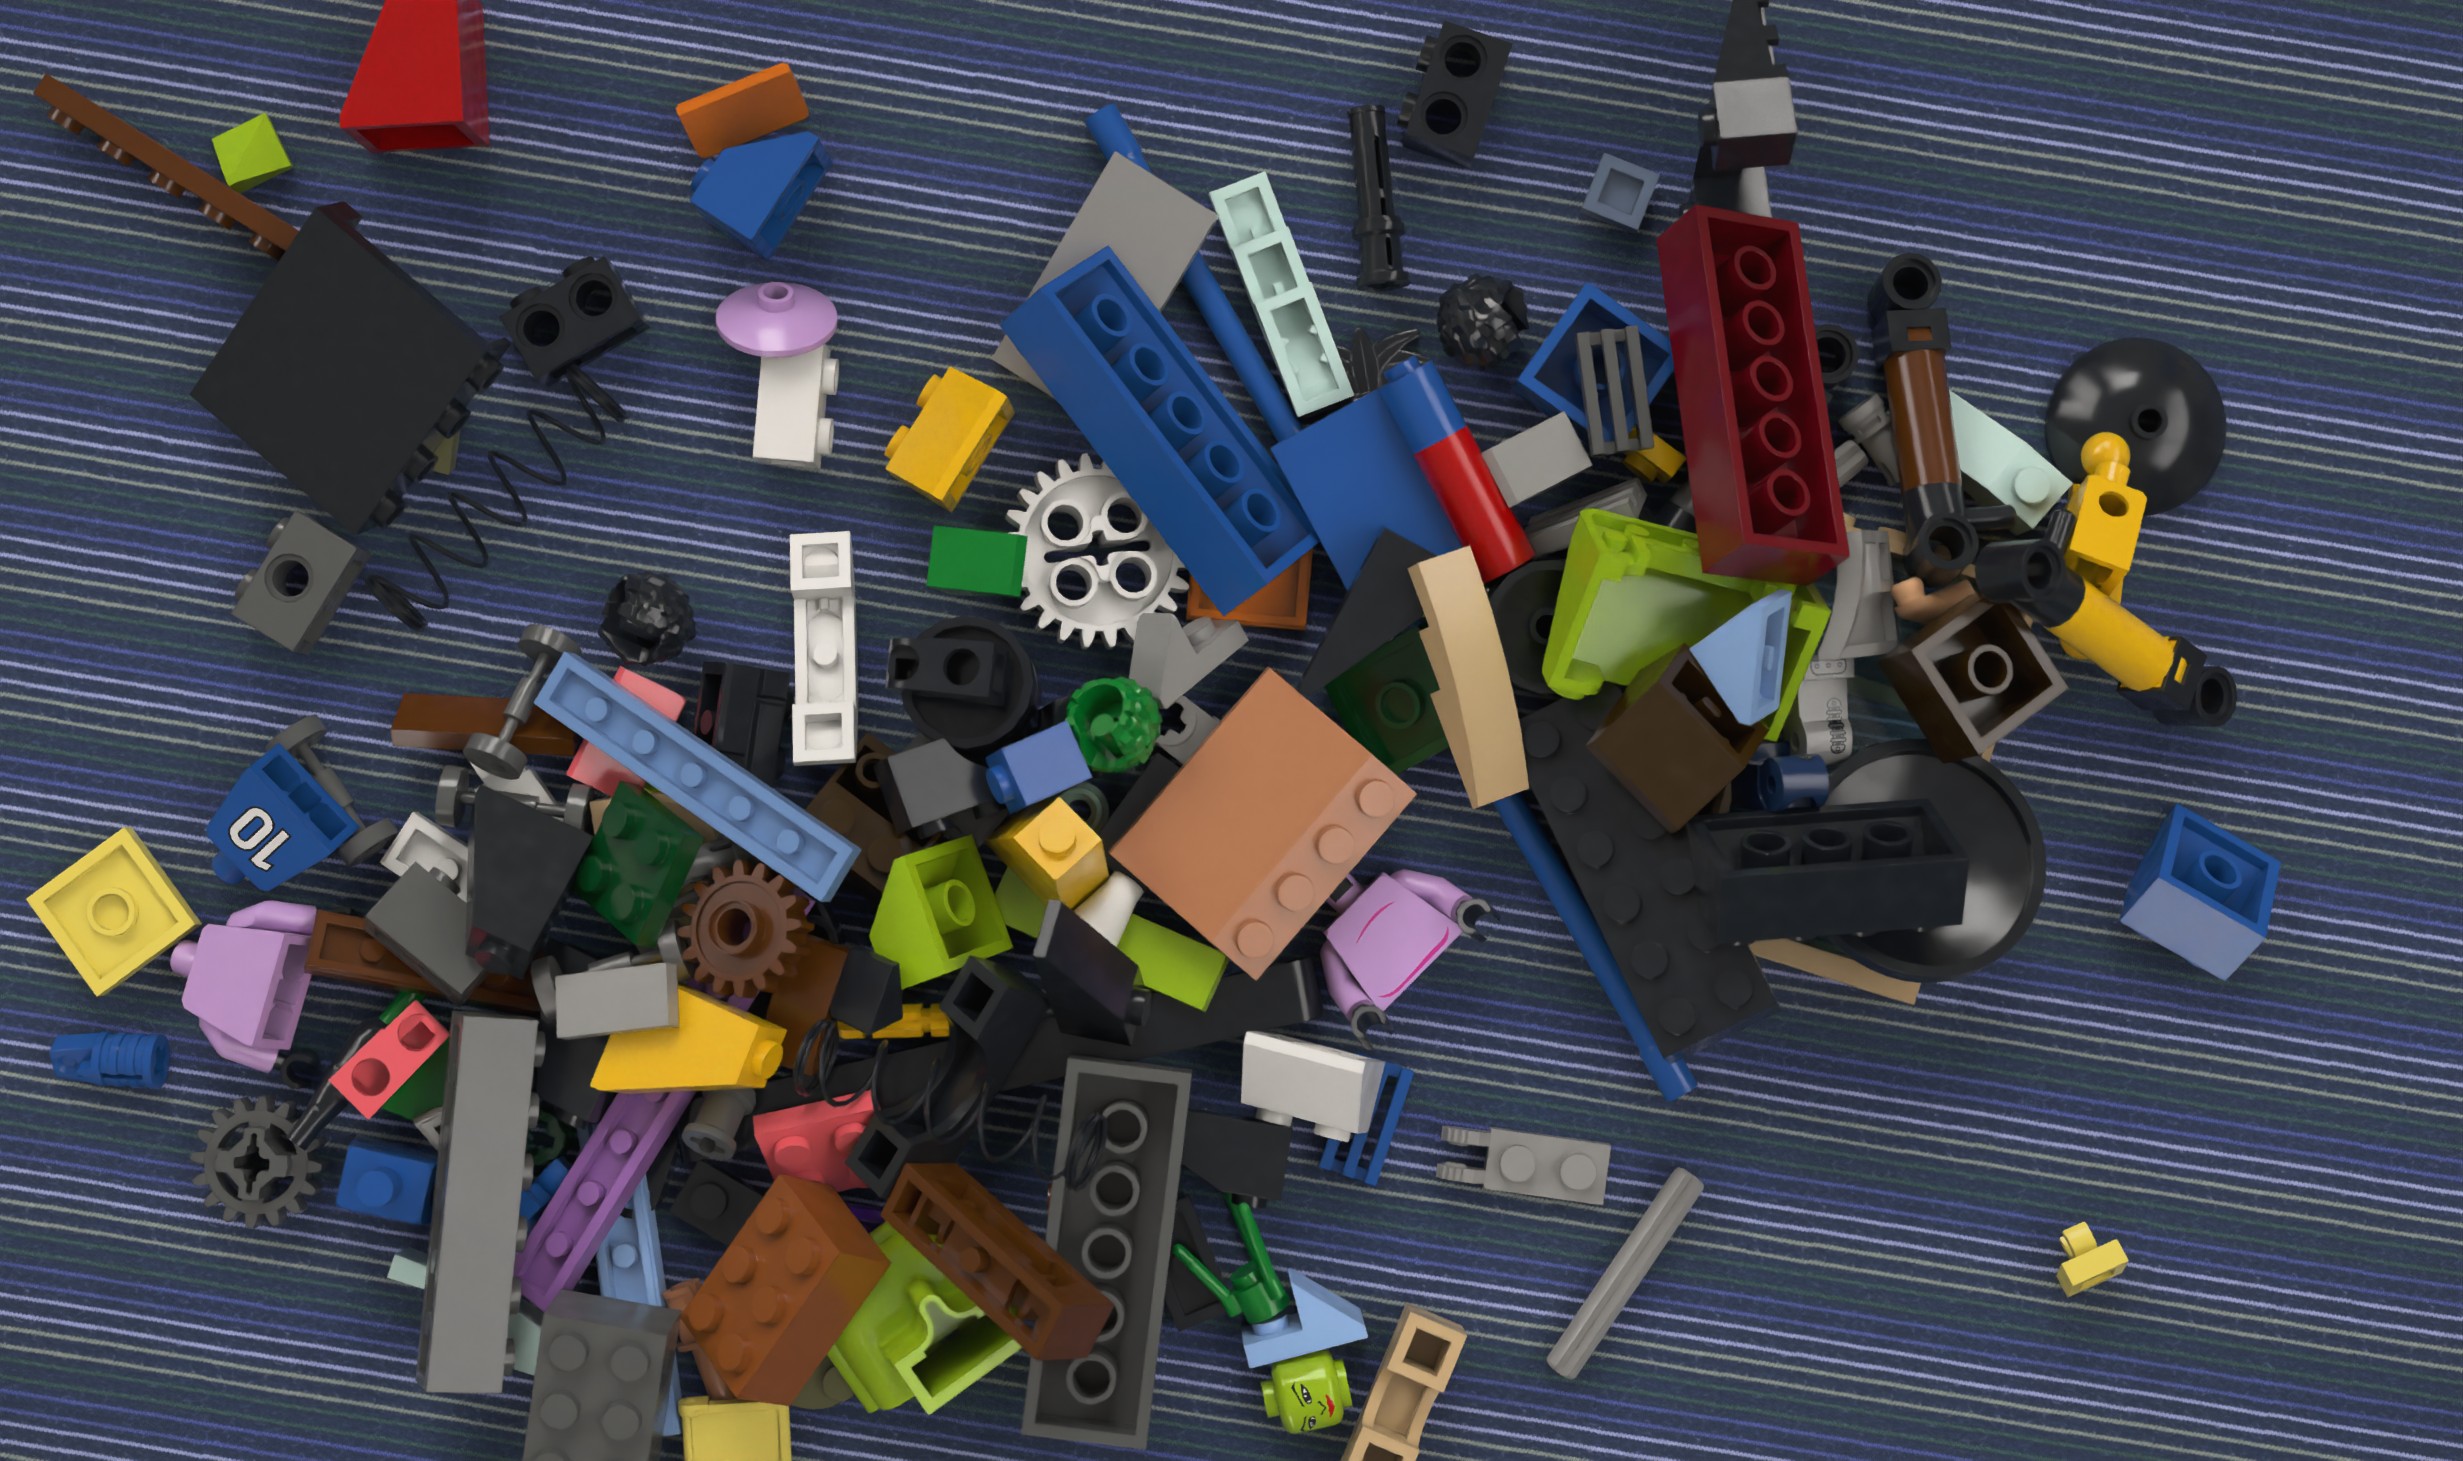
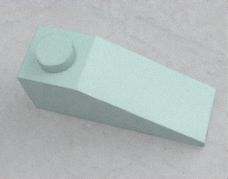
M1949 390L1963 490L1981 506H2013L2017 517L2015 526L2009 529L2013 534L2019 535L2033 529L2073 483L2029 444Z

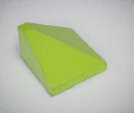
M266 113L212 138L224 178L228 186L240 194L294 168Z

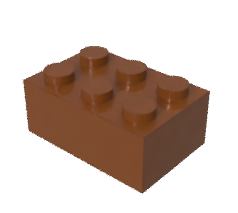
M779 1174L683 1311L681 1320L736 1398L790 1406L884 1275L891 1262L831 1185Z

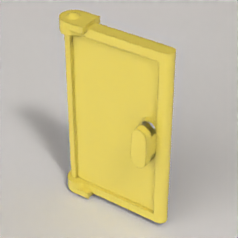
M709 1396L685 1397L678 1401V1414L682 1416L684 1461H792L789 1406L744 1399L709 1401Z

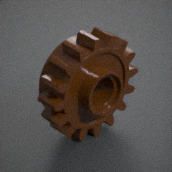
M735 860L733 870L720 866L712 868L714 884L696 881L693 887L700 897L698 903H683L681 907L683 912L692 917L691 925L677 929L678 936L689 938L692 946L681 954L683 961L701 963L693 977L700 982L713 983V992L732 996L735 993L737 997L754 999L757 996L758 989L770 993L779 991L778 980L784 976L795 978L798 975L795 965L801 956H809L811 951L806 946L807 933L814 930V923L807 922L804 911L810 905L809 899L795 895L793 891L796 884L783 875H778V872L767 864L758 863L756 866L755 863ZM750 918L751 931L748 938L744 941L743 928Z

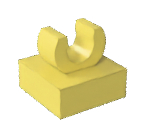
M2085 1221L2062 1231L2063 1236L2059 1240L2070 1260L2061 1264L2056 1277L2067 1297L2123 1273L2129 1260L2117 1239L2098 1247Z

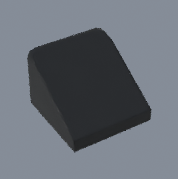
M859 945L850 948L831 1003L830 1016L866 1034L875 1033L903 1019L900 964Z

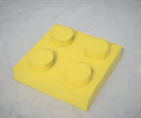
M124 827L26 898L97 997L108 994L202 925L201 921L132 827Z

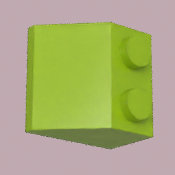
M972 834L894 859L869 938L875 953L900 964L901 990L962 968L970 955L986 959L1014 948Z

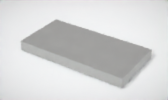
M1115 151L1027 299L1042 286L1109 245L1161 313L1218 220L1219 215ZM1005 335L991 359L1053 397L1036 372L1018 352L1009 337Z

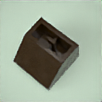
M1683 643L1638 671L1586 747L1672 834L1684 826L1744 770L1769 730L1760 720L1751 726L1737 721L1690 651V647Z
M867 732L857 744L856 763H842L805 811L862 849L843 882L879 907L894 859L938 845L947 831L921 840L916 829L897 835L873 768L878 762L897 753ZM959 814L951 817L953 822Z

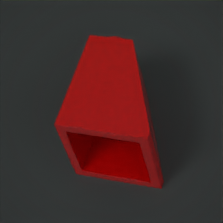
M385 0L339 115L340 128L370 153L490 147L483 5L480 1Z

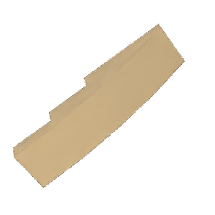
M1467 546L1419 562L1407 568L1429 627L1419 631L1440 687V690L1430 695L1472 808L1475 809L1529 789L1521 727L1509 670L1491 605L1471 547Z

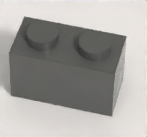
M415 861L365 915V931L460 1008L491 972L480 966L476 959L465 955L467 903L457 896L461 892L459 886L440 869L433 867L428 872Z

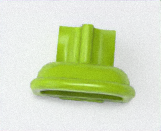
M885 1221L871 1231L869 1235L890 1260L891 1265L829 1350L827 1356L867 1413H873L878 1409L883 1411L890 1410L912 1397H916L929 1416L1022 1347ZM928 1234V1235L931 1237V1239H932L938 1246H940V1247L943 1246V1244H938V1243L935 1241L937 1235H930V1234ZM1011 1304L1009 1311L1014 1316H1017V1310L1019 1309ZM956 1329V1331L952 1333L950 1336H948L944 1340H941Z

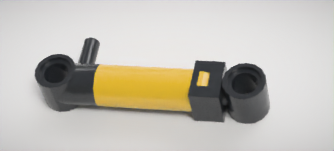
M2064 509L2054 511L2044 539L1990 542L1981 550L1977 557L1975 575L1980 593L1987 600L1994 603H2011L2119 681L2116 692L2141 710H2152L2154 717L2161 724L2167 726L2217 727L2224 725L2231 719L2236 708L2237 689L2232 675L2225 668L2220 666H2204L2208 655L2182 636L2163 637L2066 566L2064 556L2077 522V518L2072 512Z

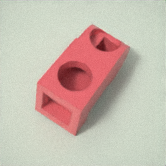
M415 1000L385 1029L382 1028L328 1081L367 1119H370L450 1036V1032Z

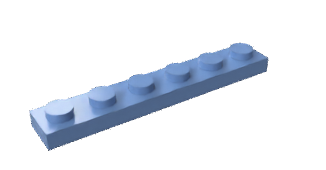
M564 651L534 701V704L820 902L831 901L862 850L575 653Z

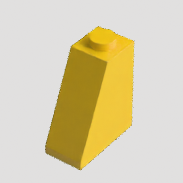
M1060 797L1046 798L1017 811L985 839L986 845L1046 906L1049 899L1058 900L1074 911L1109 879L1102 839Z
M679 981L677 982L679 1027L610 1035L590 1084L591 1087L600 1091L626 1094L764 1088L767 1079L776 1072L783 1056L781 1045L787 1030Z

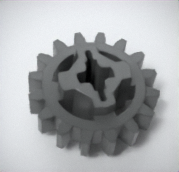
M271 1094L259 1096L255 1108L249 1097L234 1100L233 1104L235 1115L226 1108L218 1109L212 1113L214 1122L218 1126L217 1129L210 1127L199 1129L196 1135L207 1144L206 1150L192 1153L190 1160L204 1164L205 1173L199 1174L192 1181L194 1186L209 1184L212 1192L204 1201L206 1207L221 1202L226 1205L223 1214L224 1221H234L245 1213L246 1227L253 1229L262 1225L266 1214L268 1221L272 1226L286 1222V1208L295 1215L304 1212L308 1208L302 1194L315 1195L322 1191L323 1186L312 1177L315 1172L329 1168L328 1161L316 1158L315 1150L327 1143L326 1137H316L304 1151L295 1143L293 1144L296 1150H293L281 1136L282 1130L288 1134L298 1121L294 1118L297 1102L293 1100L284 1102L276 1110L274 1096ZM249 1122V1127L244 1128L243 1139L234 1146H226L230 1136L240 1126ZM259 1151L261 1158L269 1159V1169L262 1171L261 1165L251 1163V1154ZM225 1172H226V1173L232 1178V1180L237 1184V1186H238V1191H236V1190L232 1187V1185L230 1184V1182L228 1181V1179H227V1177H226ZM295 1176L290 1187L281 1196L271 1200L272 1194L276 1193L277 1182L283 1177Z

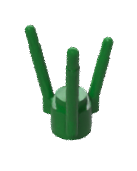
M1224 1192V1197L1251 1259V1262L1241 1266L1230 1276L1234 1285L1229 1291L1183 1245L1175 1244L1172 1251L1220 1300L1230 1318L1242 1312L1249 1324H1257L1281 1312L1290 1303V1297L1274 1271L1249 1205L1244 1202L1239 1205L1231 1203L1232 1193Z

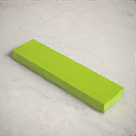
M1007 866L994 895L1005 926L1037 940L1047 906ZM1131 914L1117 946L1120 951L1139 966L1146 988L1204 1013L1208 1009L1230 960L1221 951L1135 914Z

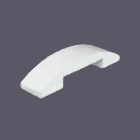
M850 531L790 534V587L794 598L795 704H792L793 763L795 766L856 763L858 736V648Z

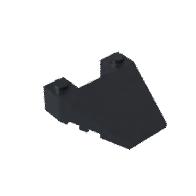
M1769 0L1732 1L1708 108L1699 109L1700 148L1689 201L1680 203L1679 218L1695 204L1772 218L1764 167L1789 165L1797 136V126L1786 63L1775 64L1772 46L1779 45V36L1776 24H1766L1764 8L1769 7Z

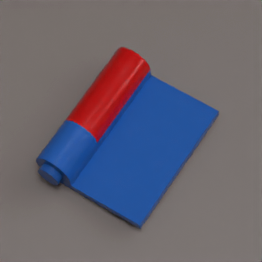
M1416 355L1398 363L1383 372L1388 381L1387 384L1270 447L1347 591L1382 526L1393 530L1439 556L1470 546L1483 583L1515 569L1536 555L1512 508L1508 507L1481 455L1482 452L1432 360L1421 365Z

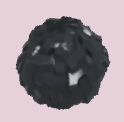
M1476 273L1470 275L1461 284L1454 282L1448 291L1441 294L1436 323L1443 351L1448 357L1455 358L1465 367L1472 365L1480 370L1489 367L1494 369L1509 354L1517 352L1524 346L1518 333L1523 329H1529L1527 319L1528 307L1524 300L1523 289L1514 286L1510 280H1502L1490 275L1481 277Z
M647 570L643 573L625 574L618 580L615 588H612L608 595V600L611 603L606 602L601 614L605 619L600 624L597 632L606 642L607 646L611 648V651L619 656L625 665L639 664L643 667L656 662L663 663L667 659L670 660L673 656L678 657L682 653L685 643L693 640L697 633L695 629L696 622L693 619L694 611L689 605V596L683 592L680 585L672 580L668 574H657Z

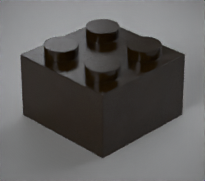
M1980 592L1971 594L1959 601L1876 661L1943 764L1979 756L2068 689V686L2019 610L2011 603L1991 602Z

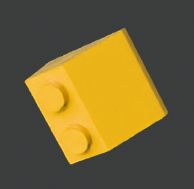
M950 366L943 378L934 374L927 382L916 405L923 408L910 429L902 425L889 442L884 456L891 459L885 468L891 476L952 513L1015 411L1006 395Z

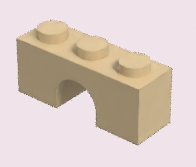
M1406 1302L1341 1461H1416L1420 1451L1419 1440L1430 1409L1438 1393H1444L1467 1338L1462 1325Z

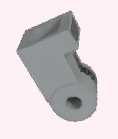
M1813 655L1783 725L1784 741H1789L1790 756L1816 753L1822 757L1826 767L1839 766L1850 758L1853 736L1848 719L1847 678L1854 677V658L1819 661V656Z

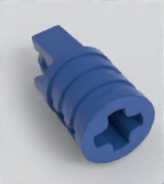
M102 1031L100 1033L59 1035L49 1051L50 1060L52 1061L53 1070L57 1078L89 1082L97 1086L113 1085L114 1087L130 1086L132 1088L147 1087L149 1089H160L166 1081L170 1065L169 1042L163 1034L148 1035L145 1033H135L133 1035L125 1032L115 1034L114 1032Z

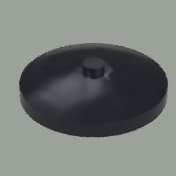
M1907 738L1891 740L1863 749L1840 764L1828 776L1829 793L1827 801L1823 806L1929 798L1970 858L1962 925L1941 926L1928 932L1902 929L1878 931L1871 936H1855L1851 934L1827 935L1845 954L1868 969L1887 977L1916 983H1939L1964 978L1981 971L2007 953L2023 937L2038 912L2046 882L2045 847L2038 822L2029 804L2011 780L1998 768L1980 756L1943 764L1927 739Z

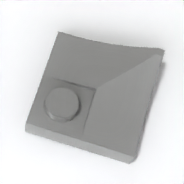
M1859 530L1846 532L1850 557L1837 566L1835 599L1829 625L1818 651L1819 661L1887 654L1900 645L1898 618L1894 610L1896 601L1891 595L1894 581L1888 531Z

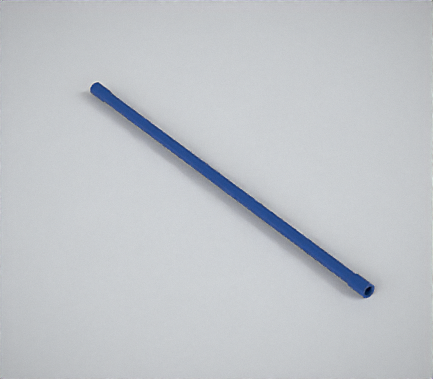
M1115 104L1099 109L1085 120L1086 127L1107 162H1109L1116 151L1152 173L1142 156L1140 145ZM1198 251L1181 280L1279 443L1303 430L1304 427ZM1417 620L1409 627L1401 631L1399 634L1394 636V638L1420 625L1421 623L1419 622V620ZM1518 792L1492 802L1639 1049L1641 1060L1666 1102H1671L1694 1089L1698 1083L1684 1059L1673 1064L1663 1059L1590 907L1522 793Z

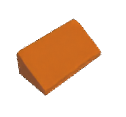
M784 62L677 104L678 107L675 108L696 153L705 159L721 153L723 149L739 146L802 121L809 116V110L797 80L788 63L785 64Z

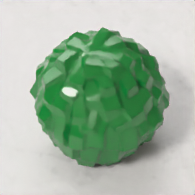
M1121 676L1117 679L1101 678L1097 679V681L1092 680L1085 683L1081 689H1076L1070 696V702L1066 708L1067 718L1065 721H1068L1086 764L1093 771L1124 772L1135 765H1139L1140 762L1143 764L1149 758L1148 756L1153 751L1155 741L1160 736V724L1163 721L1158 711V704L1153 700L1152 692L1147 687L1142 688L1135 680L1126 679Z

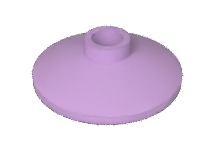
M787 282L760 283L742 288L725 298L716 311V328L721 338L739 351L761 357H791L813 351L831 339L838 323L836 308L829 298L810 287Z

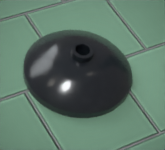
M2149 338L2113 340L2097 346L2080 356L2065 370L2057 381L2048 401L2045 415V440L2051 462L2059 472L2074 484H2082L2089 475L2081 463V450L2090 437L2101 432H2111L2119 435L2126 441L2130 449V462L2127 468L2132 472L2129 487L2143 492L2147 497L2143 517L2157 515L2174 509L2195 496L2213 476L2220 463L2226 442L2227 426L2224 404L2216 384L2208 372L2183 350L2163 341ZM2141 412H2148L2154 417L2156 424L2153 432H2145L2140 428L2138 417Z

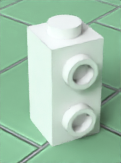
M826 344L797 356L780 358L761 357L753 458L760 464L820 469L822 454H831L834 438V421L832 418H825L827 394L836 395L839 360L830 358V349Z

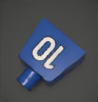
M278 743L243 772L207 825L206 832L207 837L221 850L213 857L212 868L222 881L228 884H238L247 877L259 890L269 891L325 859L360 826L295 758Z

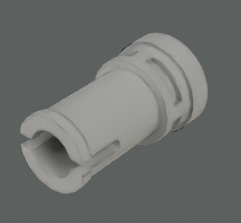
M1875 393L1848 411L1837 422L1844 431L1854 436L1853 441L1856 444L1861 443L1886 478L1887 484L1893 486L1899 482L1892 424L1890 422L1891 417L1890 413L1886 414L1885 412L1886 407L1878 393Z

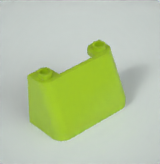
M1587 508L1580 511L1571 535L1543 661L1542 674L1548 687L1554 692L1574 700L1583 699L1585 695L1597 694L1600 692L1604 681L1628 686L1640 669L1681 644L1686 643L1691 648L1753 603L1779 589L1792 591L1779 709L1760 720L1769 730L1764 739L1777 742L1831 615V610L1813 582L1808 586L1704 574L1702 573L1697 534L1604 510Z

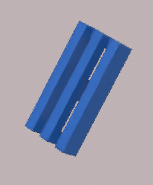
M1356 1051V1053H1355V1054H1357V1055H1361V1056H1365V1057H1369V1058H1373V1059L1385 1061V1060H1382V1059H1379V1058H1376V1057H1373V1056H1370V1055H1367V1054H1364V1053H1361V1052H1358V1051ZM1385 1061L1370 1126L1387 1076L1396 1077L1397 1081L1368 1168L1357 1166L1368 1132L1354 1133L1345 1161L1334 1158L1340 1141L1327 1138L1318 1167L1329 1171L1332 1170L1349 1178H1355L1376 1186L1414 1074L1413 1070Z

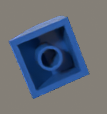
M809 131L726 148L721 151L716 161L707 159L701 165L691 182L690 189L694 191V194L689 201L708 224L768 262L833 162L820 139Z
M2176 803L2167 814L2128 884L2119 921L2132 928L2140 936L2151 939L2185 958L2191 965L2204 969L2221 980L2226 981L2266 938L2281 862Z

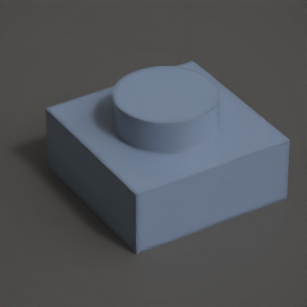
M1604 152L1580 213L1636 234L1660 174Z

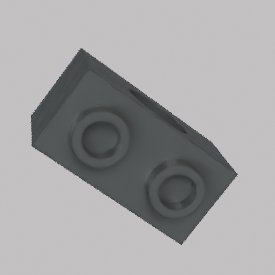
M295 510L290 519L287 517L283 518L271 532L267 541V548L270 549V552L258 570L255 568L250 570L239 583L234 596L238 603L231 614L292 652L310 655L372 553L314 517ZM302 564L307 569L309 581L302 593L292 596L286 587V577L292 568Z

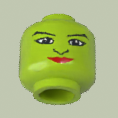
M1327 1349L1273 1362L1271 1365L1272 1379L1261 1381L1268 1418L1280 1416L1283 1427L1291 1434L1335 1426L1343 1419L1344 1408L1353 1406L1343 1358L1333 1360L1332 1354Z

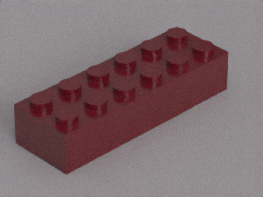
M1695 204L1662 233L1656 241L1702 573L1808 586L1848 559L1850 552L1799 224L1794 221Z

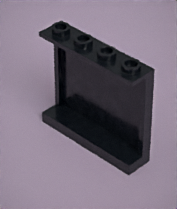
M345 201L315 207L189 395L356 536L378 526L381 529H385L400 516L407 504L402 499L403 495L412 483L418 484L433 470L439 459L434 452L442 440L454 436L468 421L471 415V411L467 408L469 402L477 391L482 393L487 390L502 373L504 365L499 360L509 348L511 342L505 337L492 342H487L355 230L363 216Z

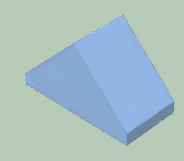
M1779 589L1753 603L1690 648V651L1739 723L1751 726L1779 709L1792 591Z

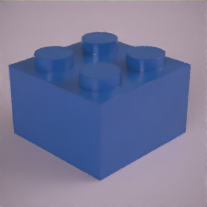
M1587 281L1519 376L1511 391L1549 418L1565 411L1578 438L1589 445L1575 335L1582 332L1595 333L1604 329L1613 328V330L1624 329L1627 326L1638 325L1649 405L1674 371L1671 342L1669 338ZM1617 343L1616 352L1627 431L1629 434L1635 426L1634 409L1625 344ZM1602 346L1591 347L1604 442L1615 441ZM1613 454L1604 456L1609 459Z

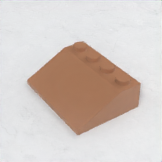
M1267 667L1112 846L1108 853L1257 981L1417 793L1271 668Z

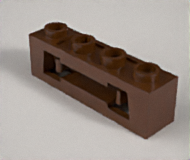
M905 1163L880 1216L1036 1361L1088 1358L1114 1303L957 1163ZM928 1234H930V1235H937L935 1241H936L938 1244H943V1246H942V1247L938 1246V1245L931 1239V1237H930ZM1011 1304L1019 1309L1017 1310V1316H1014L1009 1311ZM1021 1320H1036L1037 1324L1032 1331Z

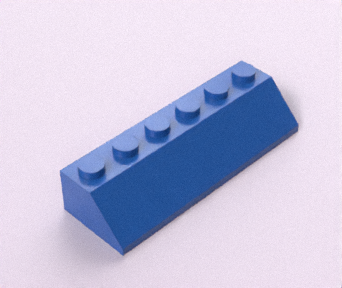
M1109 245L1042 286L999 325L1223 616L1266 586L1320 542L1317 533L1284 473Z

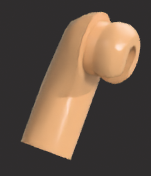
M1918 577L1894 584L1891 588V595L1897 604L1894 607L1897 615L1901 619L1922 624L1930 623L1950 607L1975 593L1969 581L1963 580L1926 595L1924 584Z

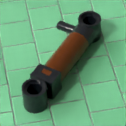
M1905 253L1897 255L1887 263L1868 293L1867 305L1871 316L1878 323L1871 332L1876 372L1885 373L1905 519L1907 543L1903 549L1902 562L1906 573L1911 578H1920L1924 587L1940 588L1947 586L1955 580L1974 560L1978 552L1979 543L1976 531L2012 529L2016 524L2017 517L2015 508L2011 505L1965 506L1945 364V355L1951 349L1946 308L1930 309L1941 291L1942 278L1938 268L1930 259L1920 254ZM1893 285H1903L1909 288L1914 294L1915 300H1908L1899 296ZM1929 541H1939L1944 544L1950 551L1951 560H1942L1936 557L1930 549Z

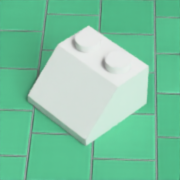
M1246 1031L1243 1045L1241 1103L1258 1107L1255 1117L1257 1119L1291 1126L1293 1117L1315 1122L1314 1134L1349 1142L1351 1132L1360 1134L1367 1133L1369 1130L1385 1061L1273 1032Z

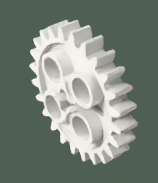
M1082 454L1078 462V471L1072 472L1069 465L1061 459L1055 465L1057 480L1053 481L1041 471L1035 475L1034 481L1040 492L1038 495L1023 488L1019 491L1017 498L1027 509L1026 512L1008 510L1005 519L1011 525L1018 528L1017 532H1009L1010 534L1028 536L1021 591L1024 590L1028 597L1023 601L1018 612L1023 614L1037 608L1042 614L1037 621L1035 629L1041 631L1053 621L1059 625L1057 642L1061 644L1072 631L1079 632L1081 649L1084 650L1090 647L1095 634L1101 635L1107 650L1115 647L1118 631H1122L1125 638L1132 644L1135 641L1137 622L1141 614L1155 613V609L1171 614L1176 611L1178 607L1168 595V592L1185 593L1190 585L1176 575L1177 571H1185L1187 568L1166 544L1163 537L1136 502L1129 496L1126 489L1104 461L1100 469H1094L1088 454ZM1116 504L1130 507L1137 518L1135 531L1121 533L1115 530L1107 518L1109 507ZM1058 511L1072 515L1078 524L1077 537L1071 540H1060L1054 537L1048 528V516ZM1092 538H1097L1101 548L1122 546L1136 541H1147L1150 546L1148 551L1113 552L1104 559L1102 566H1098L1094 556L1090 555L1070 558L1055 563H1048L1044 559V555L1048 552L1066 553L1083 551L1092 542ZM1124 563H1133L1139 566L1146 578L1143 591L1134 593L1124 590L1116 579L1117 567ZM1066 570L1079 573L1085 579L1087 585L1085 597L1079 600H1069L1063 597L1056 586L1057 575Z

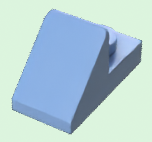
M1288 1268V1273L1298 1313L1287 1315L1285 1311H1281L1268 1320L1241 1327L1249 1368L1368 1338L1359 1307L1291 1268Z

